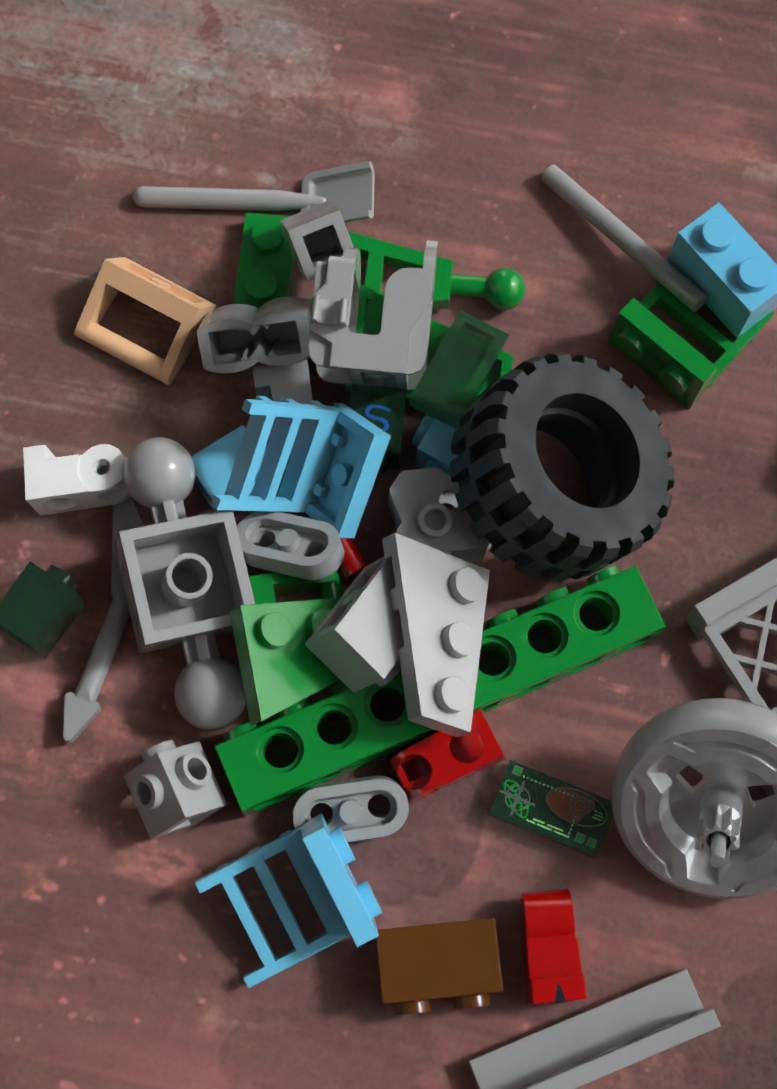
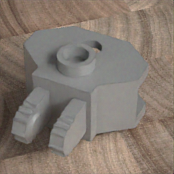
M438 467L406 470L399 473L389 489L387 504L397 530L396 533L470 563L482 561L492 546L485 537L478 539L470 529L469 525L473 521L467 510L460 511L455 498V494L460 491L458 482L451 481L450 474Z

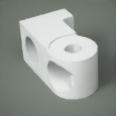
M110 444L93 446L82 455L76 454L55 457L46 445L23 448L25 500L40 516L115 505L124 502L130 497L123 481V465L126 458L118 448Z

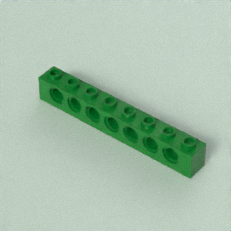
M617 566L605 568L587 578L586 581L589 586L571 594H569L566 587L559 588L536 600L538 606L536 609L519 616L515 609H511L486 621L487 630L482 632L480 653L486 651L498 653L505 661L506 671L500 675L490 676L484 674L478 668L473 712L480 708L484 714L656 639L666 626L637 566L622 572L619 571ZM585 608L599 610L606 618L607 628L600 631L586 628L580 620L579 611ZM537 629L548 631L556 640V650L550 653H540L534 650L529 644L528 634ZM401 670L391 681L381 687L374 683L353 693L343 682H340L329 689L331 697L310 705L308 698H305L278 712L279 719L261 727H257L256 724L250 726V722H247L224 733L223 736L226 742L215 746L244 816L247 817L300 794L312 785L328 782L420 742L438 732L429 727L408 721ZM380 696H393L402 704L403 713L393 721L379 720L374 716L370 708L373 701ZM329 718H340L348 723L351 728V734L343 743L337 745L328 744L318 735L320 725ZM279 740L289 741L298 749L295 761L284 768L273 767L265 760L268 747Z

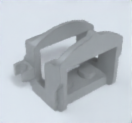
M426 241L423 268H401L394 272L387 280L384 292L381 331L377 335L356 333L361 285L360 249L349 248L341 257L329 256L328 262L317 261L308 350L312 361L316 364L317 373L322 380L327 383L343 386L406 392L415 390L424 383L438 241Z

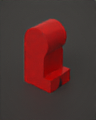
M479 708L473 712L471 733L455 737L438 731L390 759L389 763L407 796L408 802L413 803L443 789L451 783L456 784L506 759L482 710Z
M569 889L521 893L520 914L527 1004L587 999L585 975L582 974L578 938L575 936L573 903Z

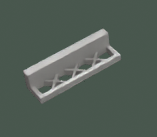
M683 969L467 1061L479 1089H576L721 1027L714 1009L703 1008L687 969Z

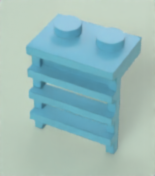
M256 396V399H245L242 410L250 414V418L225 494H214L211 505L216 510L305 512L312 519L333 525L337 529L340 538H355L391 436L344 403H334V406H325L319 401L309 400L308 404H301L291 398H283L282 402L272 401L266 396ZM275 417H277L251 496H249ZM303 419L302 424H301V427H300V430H299V433H298V436H297V439H296V441H295V438H296V435H297V432H298V429H299L301 420ZM287 462H288V465H287V468H286V471H285V474H284V477H283V480H282V483H281V486H280L278 495H277V497H276V494H277V491H278V488H279V485H280V482H281V479H282V476H283V473H284L286 464H287Z
M322 814L312 818L310 822L293 831L289 830L281 834L279 838L261 847L257 846L248 851V854L230 863L226 862L217 867L215 871L195 880L199 893L222 883L263 965L243 975L248 988L350 935L357 947L379 936L374 917L383 913L367 880L357 884L348 866V863L356 859L342 830L338 827L330 831ZM286 850L327 931L307 941L266 861V859ZM254 866L295 947L277 958L235 878V875Z

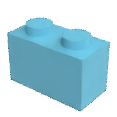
M720 202L678 232L667 261L708 295L705 304L736 338L777 308V264Z

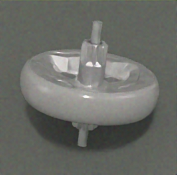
M711 698L694 700L662 711L643 724L630 738L618 758L613 773L611 805L613 817L624 844L636 860L650 873L680 890L709 898L741 899L777 890V712L758 704L736 699ZM686 766H690L703 774V779L694 787L690 786L679 774ZM771 785L773 787L775 795L758 801L752 800L748 790L749 786Z

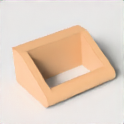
M126 257L105 259L74 335L166 385H170L198 341L196 331L204 316L214 310L216 305ZM119 291L181 323L166 359L98 324Z

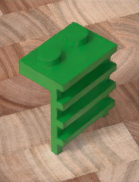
M658 283L640 303L635 298H632L619 312L608 342L690 409L704 391L717 380L718 376L727 366L731 365L739 353L753 341L775 313L773 311L732 343L696 312L690 310L662 284ZM657 304L720 356V358L713 364L649 310Z

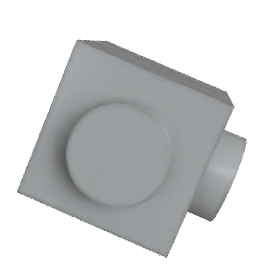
M331 201L280 220L298 268L307 282L315 280L317 261L328 262L329 256L341 257L347 249L354 248L340 209Z

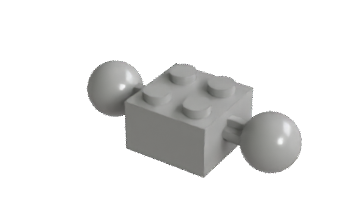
M164 437L149 438L138 443L128 453L123 465V481L130 496L139 504L150 508L154 524L119 531L114 543L138 651L140 654L182 644L187 666L179 674L174 687V700L177 710L184 720L196 728L218 730L231 725L240 717L246 706L241 671L230 661L220 658L215 637L233 633L230 611L240 605L255 604L233 510H222L187 517L183 500L189 495L195 482L196 471L193 459L180 443Z

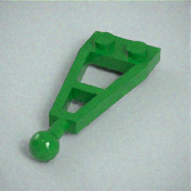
M257 213L245 214L233 304H245L259 308L273 299L291 296L295 257L280 220L290 216ZM348 231L354 248H359L361 258L367 260L364 286L375 290V293L384 296V292H381L384 265L399 269L423 268L424 252ZM437 256L432 310L448 309L450 295L485 298L491 307L501 311L514 309L522 302L526 289L525 282L515 270L499 268L492 271L487 277L452 274L453 260Z

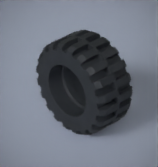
M548 353L544 357L534 356L523 361L478 395L476 400L466 407L459 418L460 428L453 433L450 448L451 453L457 455V457L449 463L451 481L458 482L460 491L455 494V498L460 511L467 510L473 521L469 525L470 529L478 539L485 537L491 543L492 547L489 550L503 562L512 559L516 562L514 567L516 570L532 577L541 573V577L548 581H564L569 577L577 580L590 576L642 547L643 543L652 539L661 528L662 518L667 516L671 505L672 495L667 493V491L674 487V467L668 466V458L672 456V449L669 438H663L659 430V426L662 424L660 417L655 409L651 412L642 401L645 395L636 385L627 386L621 381L623 374L610 366H604L602 369L597 367V360L578 354L571 359V355L567 353ZM536 430L545 432L558 439L577 459L587 485L586 506L565 496L548 478L538 457Z

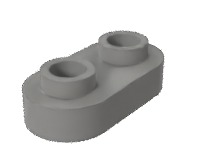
M257 511L246 516L237 525L245 563L249 566L302 579L317 580L334 573L343 562L345 553L339 533L333 525L327 522L282 512Z
M377 775L316 784L303 790L296 798L293 806V823L296 829L310 822L312 819L310 812L313 806L318 803H325L333 810L332 816L326 821L330 831L340 827L347 842L384 837L395 833L403 826L408 816L409 803L400 784L387 776ZM378 794L386 796L389 799V807L385 812L375 814L368 809V802L371 797Z

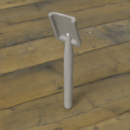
M371 161L311 172L303 178L302 193L266 189L140 186L133 192V200L139 207L253 211L301 209V212L331 201L340 209L344 223L372 219L374 216L375 172Z

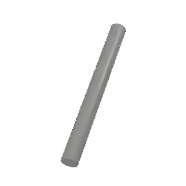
M553 164L545 170L541 177L543 183L690 310L696 312L704 305L708 299L706 293L559 167Z

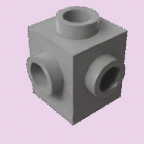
M173 740L159 743L141 753L144 762L124 775L133 802L137 806L151 840L193 827L227 805L200 741L176 747Z

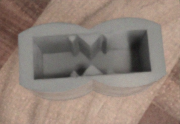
M281 297L268 301L259 308L245 304H229L210 311L204 316L196 331L203 369L214 373H235L248 369L257 362L271 366H288L306 360L310 357L308 345L312 302L300 297Z

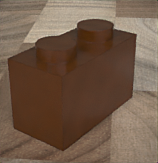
M495 918L378 929L379 936L375 940L382 1004L394 1003L395 1015L431 1012L430 999L454 997L455 1009L490 1006L489 993L503 992Z

